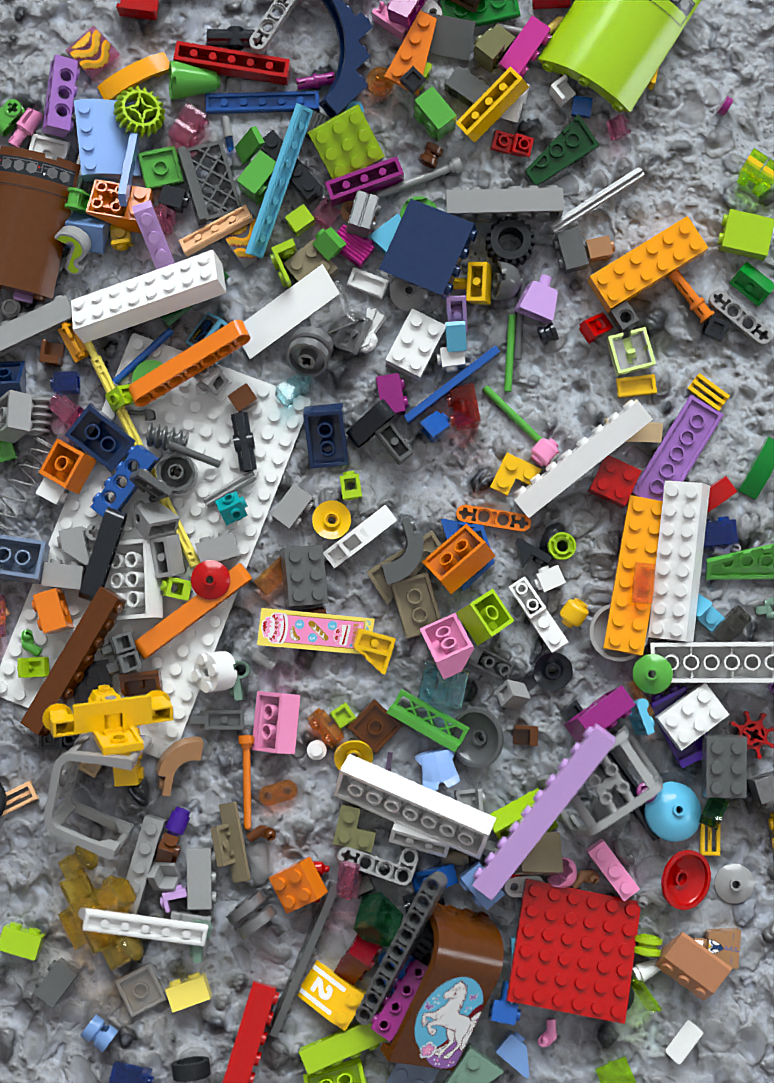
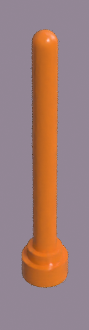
M254 735L238 736V744L243 748V814L245 830H250L252 827L250 747L254 743Z

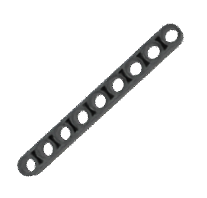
M440 871L432 873L424 880L356 1010L355 1015L359 1023L367 1025L377 1013H380L383 1002L394 987L447 886L448 881L444 873Z

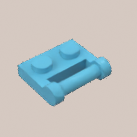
M643 698L637 701L633 700L636 705L630 709L632 713L628 716L635 735L654 733L653 727H655V723L647 711L648 701Z

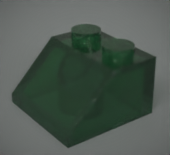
M382 892L364 895L360 902L353 930L364 941L389 948L401 926L403 914Z

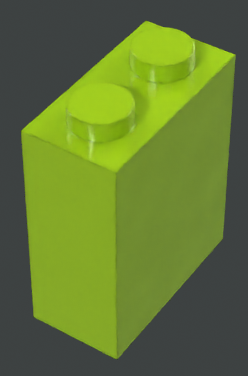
M730 209L727 214H723L721 226L724 227L722 233L718 235L717 244H720L718 251L763 261L768 256L774 228V218Z

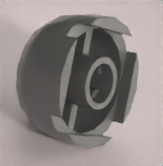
M498 261V263L495 262L493 264L491 298L494 300H509L513 298L523 285V279L520 277L518 269L511 263Z

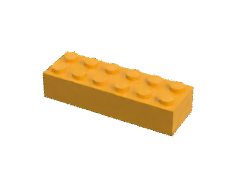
M686 216L592 274L587 282L606 312L609 313L610 310L618 305L631 300L668 277L675 270L681 269L705 254L708 246L689 217Z

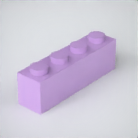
M151 200L132 206L133 213L156 270L174 264L175 260Z

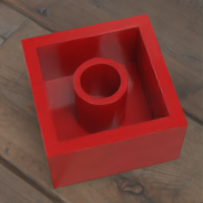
M608 455L601 461L587 492L623 508L626 506L642 470Z

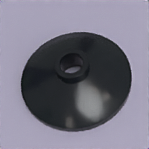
M549 652L539 657L536 661L533 674L536 682L542 688L553 691L565 687L570 682L573 668L570 660L565 655L558 652ZM554 666L556 668L554 672H549L550 667Z

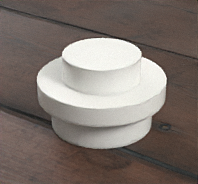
M312 741L307 747V754L313 760H320L326 755L327 748L322 741Z

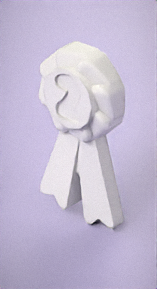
M367 308L366 317L370 318L373 323L359 349L363 353L374 350L378 342L375 333L387 318L379 311L377 312L376 308L372 310Z

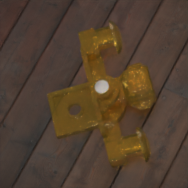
M76 845L74 854L68 855L58 862L66 879L58 884L69 904V907L60 912L58 916L74 949H80L88 943L93 954L102 951L111 971L122 967L131 961L130 959L140 960L144 950L139 938L122 935L119 938L115 934L82 930L86 908L127 914L130 912L131 905L134 904L137 897L127 879L117 878L113 875L104 879L101 887L94 889L84 868L94 870L98 865V856Z

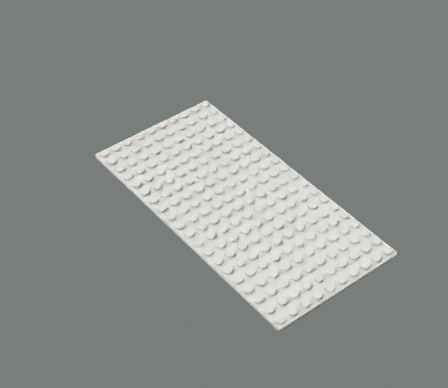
M135 333L132 334L115 377L154 340ZM162 344L144 361L156 360L164 364L183 351ZM217 364L229 380L217 396L208 390L206 392L201 390L197 386L198 381L192 377L146 406L137 407L134 404L125 406L127 412L129 410L141 411L144 409L155 411L156 420L145 421L144 415L129 416L144 447L159 459L172 452H170V449L164 451L162 446L159 449H156L155 445L148 447L146 434L150 422H153V428L160 424L161 430L168 426V432L174 427L176 434L182 429L183 436L189 431L187 448L221 461L219 468L189 457L197 467L198 481L190 491L183 494L171 493L169 499L177 515L180 517L184 530L197 555L195 543H199V539L210 536L211 539L216 538L218 533L224 531L235 534L241 557L221 562L229 571L239 563H242L246 569L248 567L303 425L304 407L310 406L311 401L304 396ZM133 372L130 373L119 385H117L113 381L115 387L132 384ZM247 383L259 400L257 404L245 411L248 412L250 429L254 437V454L257 470L253 472L257 479L237 491L239 497L243 496L248 505L245 508L248 516L226 525L217 505L215 504L208 508L203 499L247 473L240 472L238 455L235 452L233 442L234 431L231 414L238 413V411L227 397ZM106 399L101 411L123 429L116 412L112 411ZM125 454L120 462H124L128 456ZM97 461L80 493L77 494L69 491L68 499L64 503L48 544L51 547L48 557L49 563L50 559L62 560V564L67 565L70 564V561L80 562L64 552L62 548H59L57 543L58 531L83 526L86 529L92 523L102 522L103 517L90 507L94 503L92 502L94 496L98 492L101 493L105 488L103 486L105 481L116 473L115 468L111 472ZM134 461L132 463V470L136 471L139 465ZM158 461V463H157V464L155 465V467H154L155 470L157 469V466H158V464H159V461ZM176 469L173 476L179 477L181 471ZM122 477L120 479V484L122 487H125L127 485V480L125 477ZM137 489L122 509V512L127 513V520L124 526V535L120 541L144 539L133 524L132 519L135 511L134 504L137 501L142 500L145 504L152 503L148 500L150 495L147 491L142 493ZM111 492L109 500L112 503L115 501V494ZM94 527L90 534L94 535L95 538L99 530ZM87 537L90 553H92L95 541ZM182 551L185 572L170 577L191 581L193 568H190ZM212 576L207 577V583L211 584L214 581ZM32 584L0 664L1 698L29 708L47 677H18V658L36 657L22 648L21 633L26 629L32 631L34 644L43 649L39 657H49L50 672L91 601L78 597L80 590L57 588L64 590L74 628L55 634H45L38 627L37 619H39L38 612H35L32 607V600H34V594L54 589V587ZM173 584L171 590L173 592L176 591L177 586ZM192 587L189 600L197 595ZM237 592L144 660L138 652L142 668L126 673L161 670L163 691L169 695L173 705V721L137 726L140 729L141 735L152 738L151 747L146 752L147 754L160 758L170 745L181 740L200 691L197 683L191 678L197 655L215 652ZM163 596V618L115 621L113 629L107 633L104 639L103 646L109 643L111 637L131 631L135 642L188 601ZM100 649L94 655V661L109 659V664L115 662L114 655L103 658ZM120 674L111 675L113 689L121 698L146 695L140 694L124 697L121 694ZM72 697L66 703V705L71 709L72 714L73 705H75L74 697Z

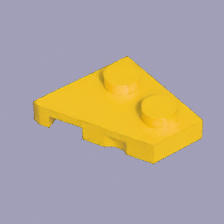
M357 628L352 647L380 673L385 675L396 638Z

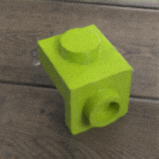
M49 657L18 658V677H47L49 674Z

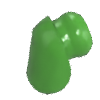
M29 629L24 630L20 636L22 648L32 655L39 657L43 649L34 644L32 631Z

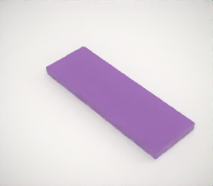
M690 395L636 482L631 494L663 501L665 480L684 481L724 414Z

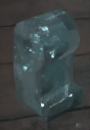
M297 374L278 384L275 396L287 409L293 405L294 398L309 393L312 379L311 377Z

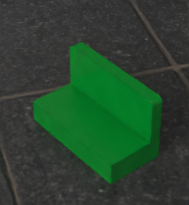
M745 262L729 282L730 285L758 307L774 289V282L748 262Z

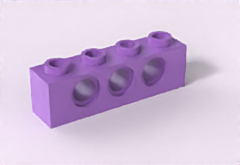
M55 54L50 62L43 133L65 138L68 132H71L74 122L71 121V116L75 112L73 99L76 97L78 86H75L80 73V69L77 68L78 60Z

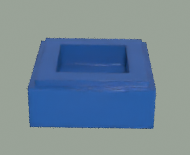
M574 96L571 116L576 117L579 114L581 118L590 119L593 98Z

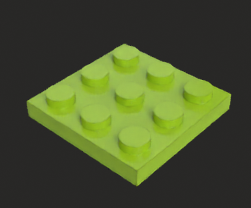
M358 104L307 132L332 180L366 168L385 157Z

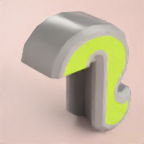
M68 225L62 227L54 238L72 246L65 269L70 275L77 276L88 265V259H84V257L91 249V239L80 228Z

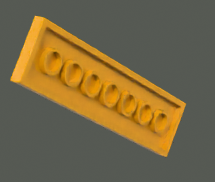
M630 495L628 499L603 649L643 656L654 591L663 501Z

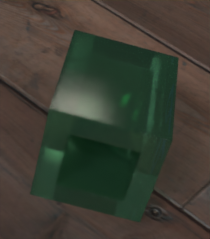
M709 797L699 822L718 830L729 802L723 798Z

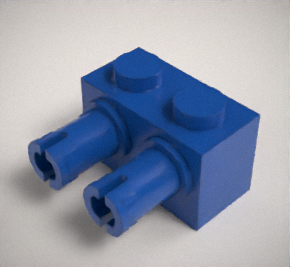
M503 981L500 999H491L488 1020L515 1025L516 1021L519 1022L521 1009H518V1004L506 1001L509 981Z

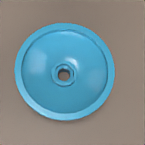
M678 782L663 783V789L657 793L655 800L644 805V815L649 828L656 836L666 841L678 842L691 837L701 822V805L696 794L689 787ZM676 807L680 808L679 814L676 812Z

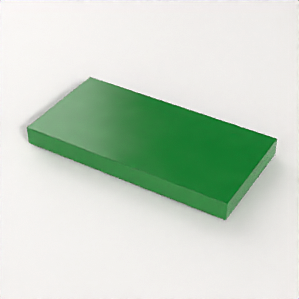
M440 0L443 16L475 21V27L521 17L518 0H481L476 13L450 0Z

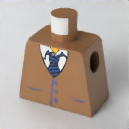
M735 927L706 929L704 939L694 938L696 942L730 967L738 969L741 941L740 929Z

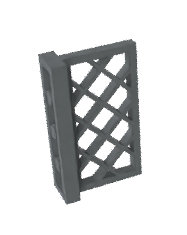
M222 140L185 148V146L177 148L179 164L198 226L204 225L208 221L219 219L234 211L224 207L228 199L236 203L237 209L241 207ZM219 146L220 155L218 158L208 153L210 148ZM197 151L203 154V157L198 163L191 158L190 153ZM205 157L215 161L211 169L202 165ZM217 163L226 169L223 176L213 171ZM199 168L208 172L205 180L197 177L196 172ZM211 174L221 179L217 187L207 182ZM223 181L231 186L228 194L219 189ZM204 186L214 190L210 198L202 194ZM216 192L226 197L222 205L212 200ZM210 203L220 208L217 214H208L207 208Z

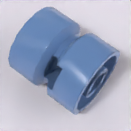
M96 1014L80 1036L87 1042L93 1041V1046L103 1053L118 1030L110 1024L105 1025V1020Z

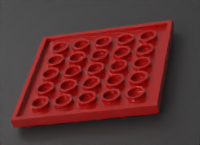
M525 879L506 1001L625 1024L635 954L634 947H636L635 936H637L641 910L637 901L629 899L623 901L620 897L570 887L558 888L553 887L550 883Z

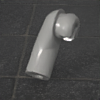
M736 543L724 549L714 546L711 550V555L721 556L741 551V546Z
M653 891L642 893L637 898V904L641 908H645L646 905L652 903L663 908L667 903L665 898Z

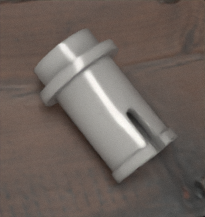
M258 650L255 651L251 658V661L263 667L265 672H272L277 664L274 658L270 659Z

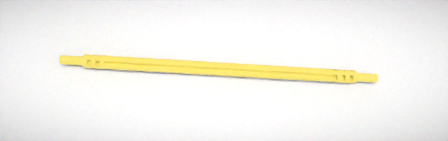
M92 341L84 343L91 357L90 361L106 393L115 388V385L102 357L98 356ZM125 406L115 411L124 431L136 440L132 446H144ZM153 468L151 474L157 479L156 470ZM169 497L158 500L177 515ZM179 520L176 534H179L183 554L190 568L194 570L200 563V560Z

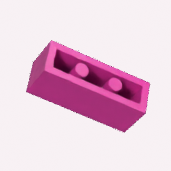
M532 15L499 62L498 68L505 72L511 66L523 78L529 70V67H527L531 60L534 62L540 54L538 49L542 44L545 46L550 40L551 28Z

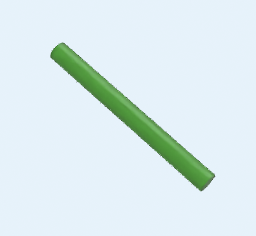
M508 315L504 392H512L516 315Z
M488 385L483 388L482 391L536 443L542 439Z

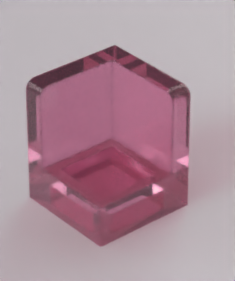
M324 197L313 211L312 216L316 223L327 230L340 215V210L334 206L332 207L328 198Z

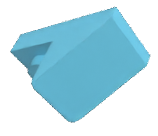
M465 321L445 322V343L448 352L467 350Z
M698 594L696 620L709 632H712L724 617L712 606L713 603Z

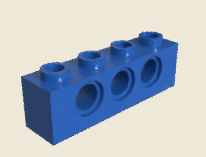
M136 445L129 449L126 454L128 456L124 462L121 461L117 465L114 476L109 477L103 485L105 488L92 499L94 503L90 508L102 517L108 507L122 511L137 491L138 487L129 480L131 473L134 472L132 470V463L134 461L138 463V469H145L151 472L160 460L144 446ZM122 477H125L127 480L125 487H122L120 484ZM111 492L115 494V501L113 503L109 500Z

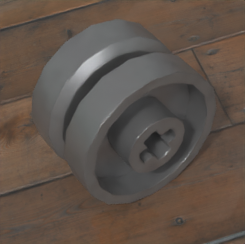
M306 326L296 330L286 354L288 365L300 375L311 377L322 374L327 369L334 344L332 338L327 332L313 326Z
M262 890L245 898L235 906V909L226 915L231 925L244 920L236 931L241 939H245L277 914L272 904L259 909L267 899Z

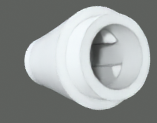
M657 959L634 964L632 976L636 983H644L661 970L655 966Z

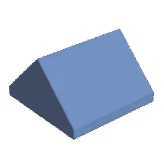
M73 212L65 222V226H75L86 232L91 239V249L89 252L104 254L111 224L89 214ZM66 244V248L71 249L72 246Z

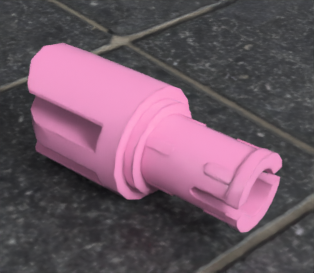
M27 108L16 123L17 129L8 140V143L15 148H19L23 140L29 135L32 136L43 121V114L34 109Z

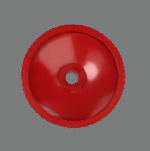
M693 850L680 851L670 858L661 878L662 893L669 905L676 909L689 910L696 907L704 899L711 882V870L708 861L702 854Z

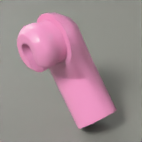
M555 1018L546 1019L547 1030L538 1038L540 1047L550 1046L557 1038Z

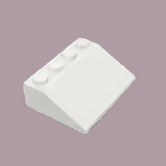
M134 539L119 542L105 588L112 590L127 600L123 612L117 616L115 621L163 618L162 591H160L162 577L156 578L150 539Z

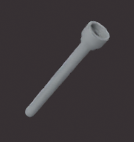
M459 157L453 158L446 166L377 191L375 195L381 199L449 172L458 174L463 172Z

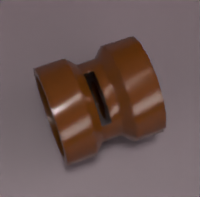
M427 142L424 147L425 152L420 155L418 161L428 168L435 169L438 164L437 160L442 156L444 150L434 143Z

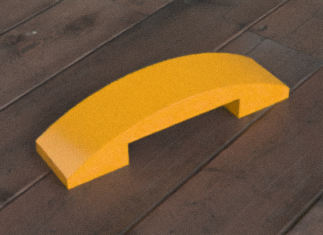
M164 52L148 56L114 73L98 85L97 88L103 99L116 100L123 90L127 91L128 88L134 87L154 76L158 78L168 73L169 60Z

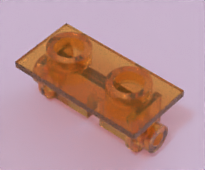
M318 708L307 718L309 725L314 730H317L322 735L324 743L332 748L344 738L343 731L336 723L330 727L327 725L332 719L324 709Z

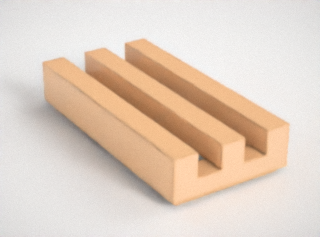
M28 781L6 792V796H9L25 787L29 788L28 791L8 800L6 806L29 794L32 797L4 810L2 816L39 799L35 788H33L32 781Z

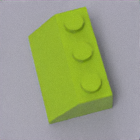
M538 788L489 814L496 818L493 831L499 841L503 836L507 838L511 833L508 830L515 821L519 822L523 817L521 813L527 805L531 807L535 802L533 798L539 791ZM556 820L551 824V826L548 828L546 832H550L553 829L559 827Z
M360 1057L343 1062L335 1067L324 1068L325 1070L317 1075L313 1073L303 1075L304 1083H368Z

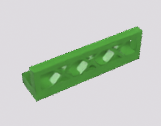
M403 689L400 690L395 702L387 711V714L453 752L460 748L470 729ZM402 696L410 700L411 707L404 708L399 705ZM416 708H425L428 717L422 718L418 716ZM441 717L444 719L445 727L439 728L435 726L433 718ZM458 727L463 730L459 739L452 735L450 728Z

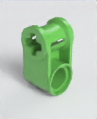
M15 99L6 101L0 108V135L2 137L11 133L25 112L23 106Z
M68 187L69 195L64 207L78 213L87 214L86 209L90 194L78 188Z

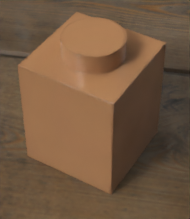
M609 235L586 240L584 244L589 263L611 259L613 252H615L613 240L610 241Z

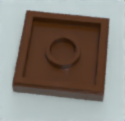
M373 699L347 728L362 742L369 745L372 751L377 754L400 730L402 724L393 716L387 714V710Z

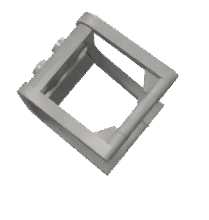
M626 723L616 728L618 734L615 736L616 743L610 750L620 745L648 789L634 798L629 790L628 782L624 781L619 775L617 765L611 763L606 755L601 763L604 766L605 774L610 777L604 778L601 782L600 777L592 772L587 779V783L594 788L598 794L599 802L606 806L610 814L596 823L576 793L570 802L586 826L581 825L573 814L568 815L565 809L559 814L573 837H590L597 834L651 799L663 789L661 776ZM548 774L537 779L543 790L547 786L545 782L550 777ZM614 785L616 791L621 793L627 801L626 804L618 809L612 802V795L606 791L612 789Z
M91 732L82 733L75 740L74 745L67 752H64L55 761L44 812V822L47 829L64 840L108 860H112L132 834L135 824L109 816L76 800L74 790L80 762L99 764L131 771L137 764L138 757L142 753L145 754L151 747L152 738L140 735L144 742V750L133 751L129 756L113 754L103 756L102 753L82 751L86 741H95ZM64 795V800L56 808L57 799H62ZM72 812H75L121 834L116 841L111 839L97 841L61 825Z

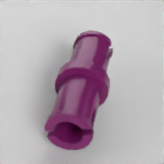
M334 72L320 75L314 73L309 77L296 78L298 91L308 88L319 89V86L333 84L335 79Z

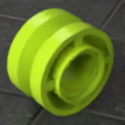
M560 532L550 538L547 549L552 558L563 561L575 553L576 542L570 534ZM560 541L567 545V549L564 552L557 549V543Z
M650 934L635 936V941L638 943L634 947L635 953L645 957L661 956V950L658 949V946L662 945L663 939Z

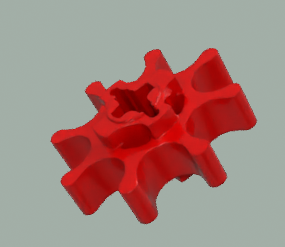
M743 711L744 723L738 725L736 722L730 721L729 725L737 729V735L747 737V750L753 749L755 758L761 759L760 747L766 744L769 748H774V744L767 740V734L774 731V726L770 728L763 726V719L766 717V713H760L759 718L756 721H752L749 717V711ZM746 731H754L753 734L759 739L751 738V735Z

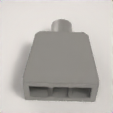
M142 500L134 504L135 511L132 522L145 540L176 534L180 517L160 502L145 504Z

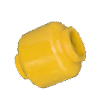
M578 598L567 600L560 611V616L563 619L562 623L569 628H572V626L580 627L589 615L588 605Z

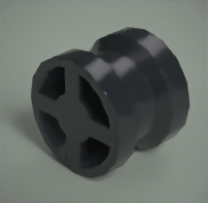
M552 322L548 323L545 327L540 326L537 328L539 338L544 346L549 341L559 340L557 330Z

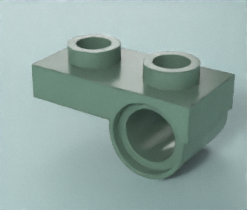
M235 661L236 664H233L234 670L240 664L246 667V673L242 676L237 674L236 682L230 688L231 697H234L235 701L244 700L241 679L247 678L250 675L251 668L244 661Z
M193 919L191 921L192 923L208 925V933L206 936V939H208L213 931V926L211 922L208 920ZM189 945V956L193 958V963H201L204 960L203 946Z

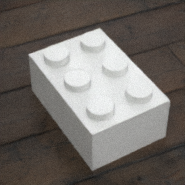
M412 308L385 359L386 364L420 381L445 333V325Z
M699 683L654 718L676 748L683 750L729 716V713L706 683Z

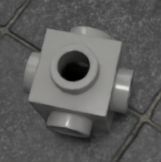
M216 364L193 376L198 381L197 386L204 392L208 390L216 396L229 382L222 373L223 370Z

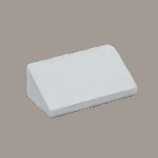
M687 1020L665 1052L680 1065L701 1038L703 1031L690 1020Z

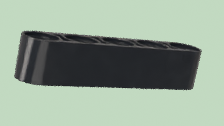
M110 507L106 509L80 587L79 598L92 601L99 587L105 588L127 520V513Z

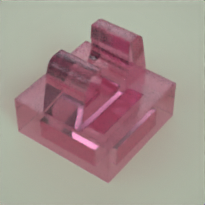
M617 115L607 122L611 141L618 140L631 133V129H627L626 125L629 123V120L625 119L624 115Z

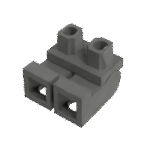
M131 631L111 637L109 643L100 648L103 658L114 655L115 662L106 665L109 675H123L142 668L137 650L134 651L136 646Z

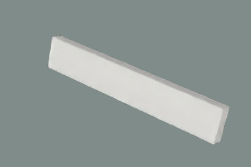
M86 908L82 930L205 946L208 925Z

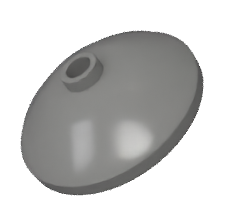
M610 604L598 610L591 620L589 637L592 646L597 653L610 661L624 662L631 660L637 655L603 649ZM647 627V633H646V639H645L644 648H645V646H646V644H647V641H648V632H649V631H648V627Z

